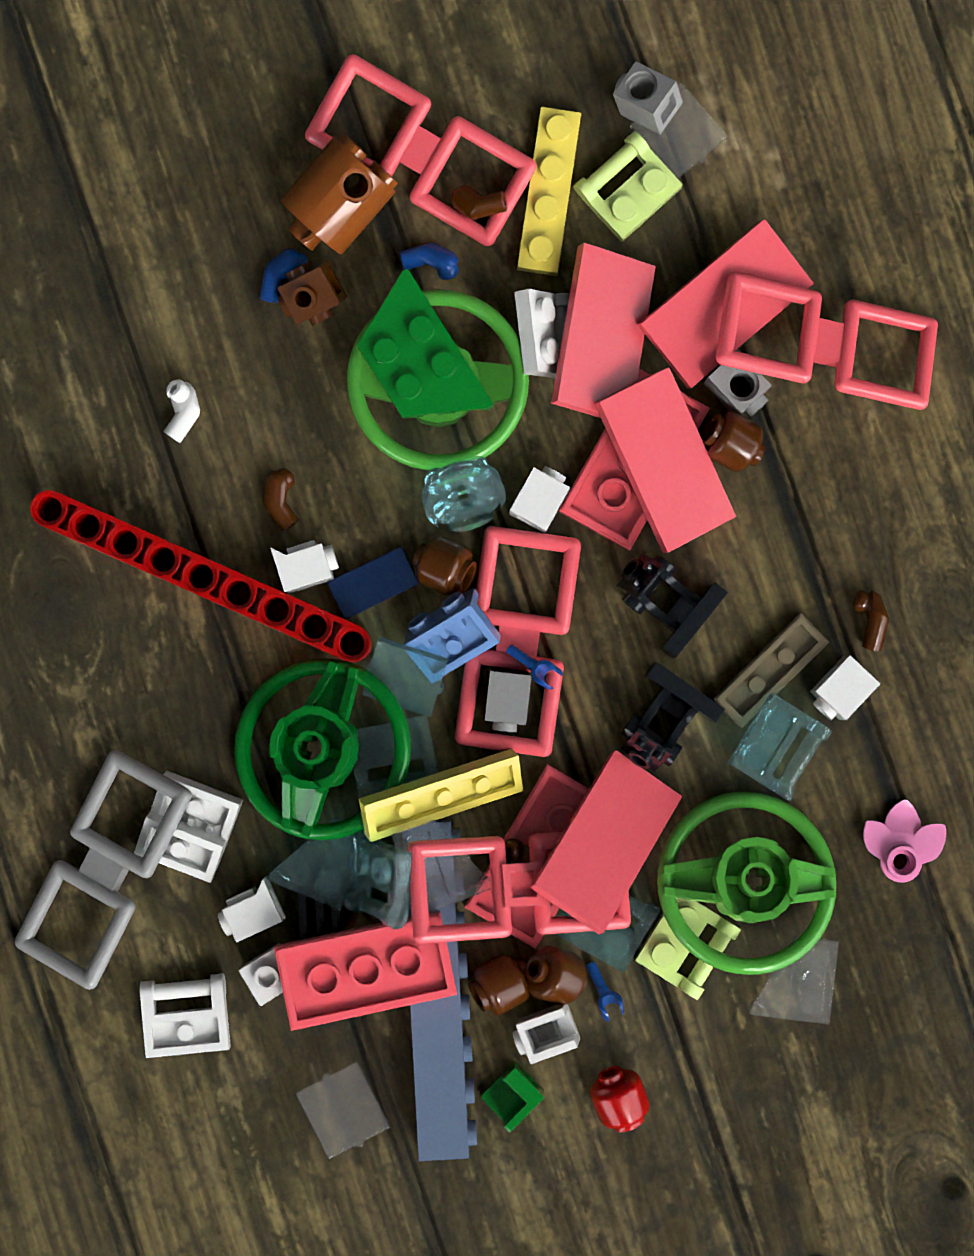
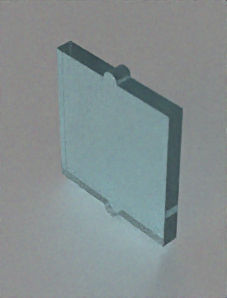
M379 637L373 658L368 661L366 670L373 673L388 686L402 708L431 717L437 695L441 694L444 689V684L441 682L448 658ZM364 688L362 695L376 699L367 689Z

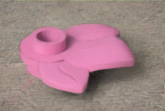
M905 799L896 803L889 810L884 824L878 821H866L863 840L867 850L880 859V867L885 876L895 882L904 883L913 880L919 874L922 864L938 858L945 844L946 826L944 824L921 826V820L915 808ZM898 854H904L907 859L906 866L902 869H897L893 863L895 856Z

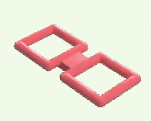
M348 55L305 132L306 140L321 150L330 142L333 137L324 131L355 75H359L412 107L381 161L380 166L391 176L394 174L399 163L420 174L409 195L410 201L480 244L491 246L533 176L537 167L535 160L460 116L452 118L443 136L439 138L420 126L431 107V100L427 96L358 55ZM461 136L517 169L504 191L508 210L491 215L485 227L429 194ZM367 157L363 159L368 166L374 162Z
M733 272L728 276L716 352V361L720 365L793 382L807 383L812 376L813 363H818L836 368L834 387L839 392L917 410H923L928 406L938 323L934 318L851 299L845 303L843 320L840 323L820 318L822 295L816 290L739 272ZM742 291L804 305L796 365L734 351ZM859 318L920 332L913 391L852 378Z
M489 526L485 529L476 591L479 594L477 605L493 625L499 626L501 638L500 643L496 646V650L488 649L465 663L454 735L457 744L498 751L513 749L518 754L547 757L551 754L563 675L561 676L554 670L546 673L545 682L554 689L548 690L544 688L537 739L474 731L472 726L481 665L531 672L525 665L506 653L511 644L537 661H550L559 667L563 673L564 665L560 660L537 657L540 632L564 635L569 631L581 552V542L577 538L497 526ZM499 543L564 553L555 618L490 608Z
M563 832L536 833L531 835L528 840L530 863L507 864L505 841L500 836L410 842L407 846V861L414 940L417 943L425 944L505 938L512 932L510 907L534 906L535 928L542 935L593 931L572 916L551 917L550 901L530 888L547 860L546 850L554 848ZM489 853L494 921L429 926L424 857ZM629 891L606 930L625 929L631 924Z

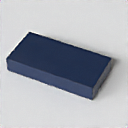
M402 547L327 582L345 620L419 585Z

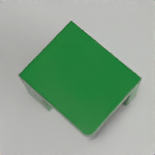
M514 1061L482 1093L481 1098L503 1120V1127L510 1133L545 1098L544 1090Z

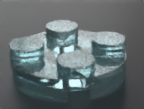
M474 456L465 461L455 462L442 468L430 470L424 477L425 486L421 494L428 520L437 527V522L446 524L449 531L457 532L472 530L488 523L494 517L492 511L497 508L499 502L502 508L506 499L505 488L499 472L489 465L486 458L481 456ZM468 493L467 498L460 499L459 495Z

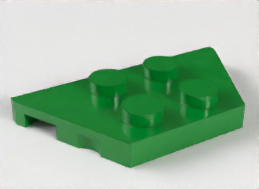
M408 268L402 271L357 345L400 416L404 419L423 417L429 414L445 415L455 414V412L485 411L493 408V402Z

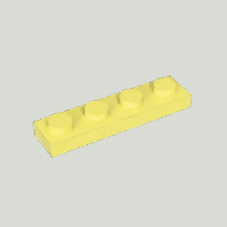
M541 107L533 158L537 167L530 179L517 267L518 271L552 276L558 275L581 119L580 112Z
M509 749L359 798L365 836L370 842L522 792L523 785L519 755L513 749Z

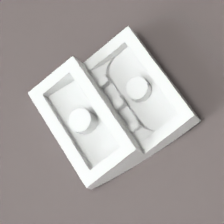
M166 771L163 775L188 788L191 791L192 797L159 863L211 883L231 835L243 799ZM159 791L156 793L150 813L145 818L134 854L141 857L144 856L172 800Z

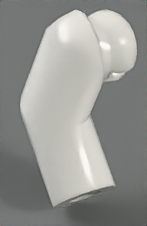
M176 379L171 381L166 389L167 396L171 398L175 415L163 432L181 443L199 417L200 407L196 391L192 385L183 380Z

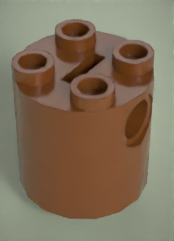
M344 133L339 139L334 136L280 199L282 204L297 218L288 230L311 251L323 241L334 251L342 255L396 193L394 187L398 182L376 161L368 166L363 161L367 155ZM360 173L359 180L354 186H343L344 180L348 175Z

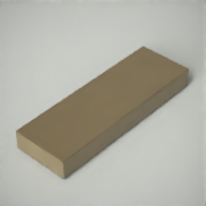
M799 613L712 700L725 708L724 712L740 728H743L829 641L802 613Z

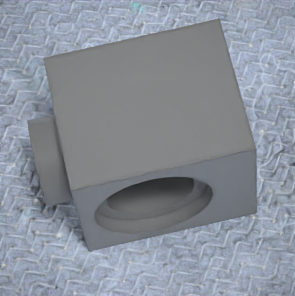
M635 62L628 73L623 74L619 78L613 93L620 115L661 135L683 103L675 80L639 62ZM651 94L647 98L639 99L643 95Z
M720 365L704 382V385L728 411H735L740 415L746 412L750 417L769 401L764 394L772 386L762 374ZM735 378L746 380L750 386V395L747 397L734 395L730 389V381Z
M490 671L485 721L493 722L492 730L517 732V724L526 725L531 675Z

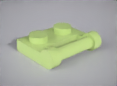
M635 131L624 140L625 145L587 179L582 177L573 185L580 198L621 242L662 207L683 186L679 179L649 148L643 137ZM637 157L643 166L606 200H603L597 191L631 160Z
M676 898L685 922L697 937L700 936L707 923L717 929L708 944L717 951L723 953L731 938L736 940L741 932L739 927L698 901ZM663 913L634 958L636 962L696 1000L700 998L705 990L702 988V985L713 969L712 966L699 959L688 978L678 972L689 951L676 938Z

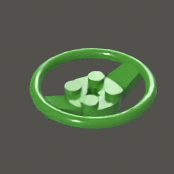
M444 289L423 290L422 292L431 306L454 307L477 316L494 330L504 344L511 365L473 361L467 350L458 347L493 404L509 401L502 419L491 433L480 442L464 450L448 454L418 452L399 444L389 437L373 418L365 396L390 403L392 401L357 347L375 315L361 330L350 354L347 368L349 403L363 433L380 451L390 458L407 466L422 470L445 471L459 469L484 459L509 438L521 419L526 405L529 375L524 374L520 339L512 326L496 309L466 293ZM469 411L445 415L429 414L415 418L425 425L443 427L454 425L458 420L465 417Z
M743 791L721 794L701 802L686 813L675 825L664 844L659 860L657 875L658 895L664 917L670 929L681 944L704 963L725 972L756 975L782 969L794 963L812 949L824 933L831 919L836 898V873L830 850L818 829L801 811L776 797L758 792ZM754 808L775 814L790 823L809 845L817 865L791 859L785 850L777 845V842L761 837L736 841L720 850L716 857L682 863H676L683 843L701 822L725 810ZM749 869L754 870L756 877L762 878V886H756V891L751 890L750 885L746 884V876L750 875ZM676 898L716 903L717 909L722 914L728 915L734 920L750 924L777 918L788 908L789 904L818 901L810 924L792 944L768 956L743 958L719 952L697 937L685 922Z

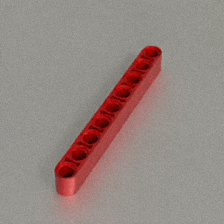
M52 490L42 491L31 501V516L39 525L297 640L353 663L363 661L372 652V637L362 627ZM53 500H59L62 507L60 516L54 521H48L44 513L46 505ZM95 516L99 521V531L93 537L86 538L82 533V524L87 518ZM134 533L137 538V547L132 553L123 555L119 550V541L125 534ZM163 550H172L175 555L173 567L168 571H160L156 565L158 554ZM202 566L210 567L213 573L210 585L205 588L196 587L193 581L195 571ZM238 583H247L251 590L249 600L243 605L234 604L230 596L231 589ZM283 599L288 604V615L284 620L274 622L268 616V607L274 600ZM318 615L324 618L327 628L323 636L312 639L307 635L305 625L309 618ZM357 632L364 638L365 645L361 653L351 656L343 650L342 642L347 634Z

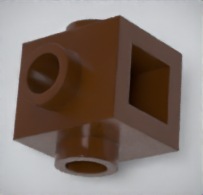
M329 260L312 269L309 268L307 263H304L285 273L288 281L277 288L281 294L278 296L281 309L288 318L293 317L296 325L309 320L313 326L334 315L330 308L340 304L347 298Z

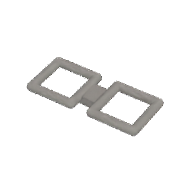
M119 750L110 751L70 830V834L74 839L90 847L80 869L63 860H57L53 863L15 938V946L88 990L94 989L136 908L133 900L118 891L129 870L142 878H149L153 875L191 800V791ZM119 770L172 799L143 858L90 829ZM63 880L116 910L87 969L34 939Z

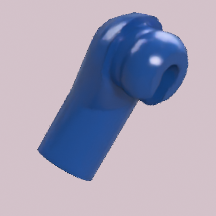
M426 243L399 251L404 270L429 265L437 269L439 278L442 280L453 279L459 273V267L457 266L459 260L456 254L436 243Z
M289 248L284 249L270 260L264 268L259 299L270 303H279L278 296L281 294L277 288L283 284V279L286 278L285 273L304 263L308 264L306 255L300 252L297 253L296 249Z

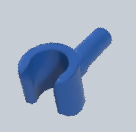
M513 644L506 651L507 654L531 671L532 679L548 690L554 688L545 682L546 673L554 670L561 676L563 675L562 670L550 661H537Z
M595 961L587 964L586 968L599 995L598 1006L601 1017L605 1021L610 1022L605 1009L610 1003L617 1004L622 1015H624L622 997L617 992L610 991Z

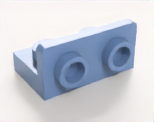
M474 588L463 594L460 591L451 594L442 602L440 608L430 614L428 612L418 614L407 626L408 630L403 646L432 682L500 643L501 634L477 605L479 594Z

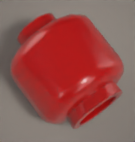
M620 1066L608 1067L599 1073L598 1079L590 1088V1098L599 1121L605 1127L614 1129L617 1132H627L639 1127L650 1109V1101L641 1077L633 1070L622 1069Z

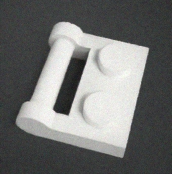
M533 289L516 291L514 294L524 374L555 378L570 294H554Z
M224 973L211 974L210 979L155 984L154 980L141 981L140 1001L146 1058L230 1049ZM211 995L212 1007L157 1013V1001Z

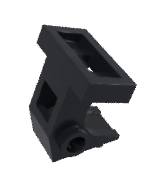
M641 554L639 558L627 564L622 572V579L616 586L625 593L621 600L639 615L644 610L673 632L660 649L670 657L676 658L728 592L715 582L699 597L672 576L676 568L663 557L657 554L652 559ZM661 582L680 596L667 614L648 599Z
M657 662L651 665L644 677L658 685L660 690L641 717L634 714L621 733L627 739L620 748L628 754L629 759L635 765L644 769H650L653 772L663 763L669 767L674 762L683 747L677 743V740L697 713L710 722L716 723L725 708ZM659 707L678 719V722L666 739H663L647 728Z

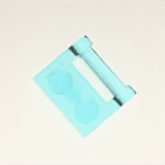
M770 693L727 763L790 802L796 792L793 789L822 740L826 742L833 731L776 694ZM802 727L808 733L778 780L772 775Z
M427 715L406 719L411 739L410 760L423 758L425 770L408 773L404 784L439 773ZM390 723L357 729L359 749L358 759L353 770L359 798L381 792L388 778L370 781L368 769L393 764L394 736Z
M354 837L353 851L349 858L351 888L345 892L343 897L345 908L354 913L363 911L375 916L385 926L392 929L402 928L406 924L409 915L412 852L379 840L370 842L367 837ZM371 887L388 893V903L371 897Z
M629 895L630 913L638 919L633 929L627 927L625 929L605 930L600 935L594 931L555 935L624 973L648 929L655 921L660 907L651 902L644 904ZM564 910L560 914V916H571Z

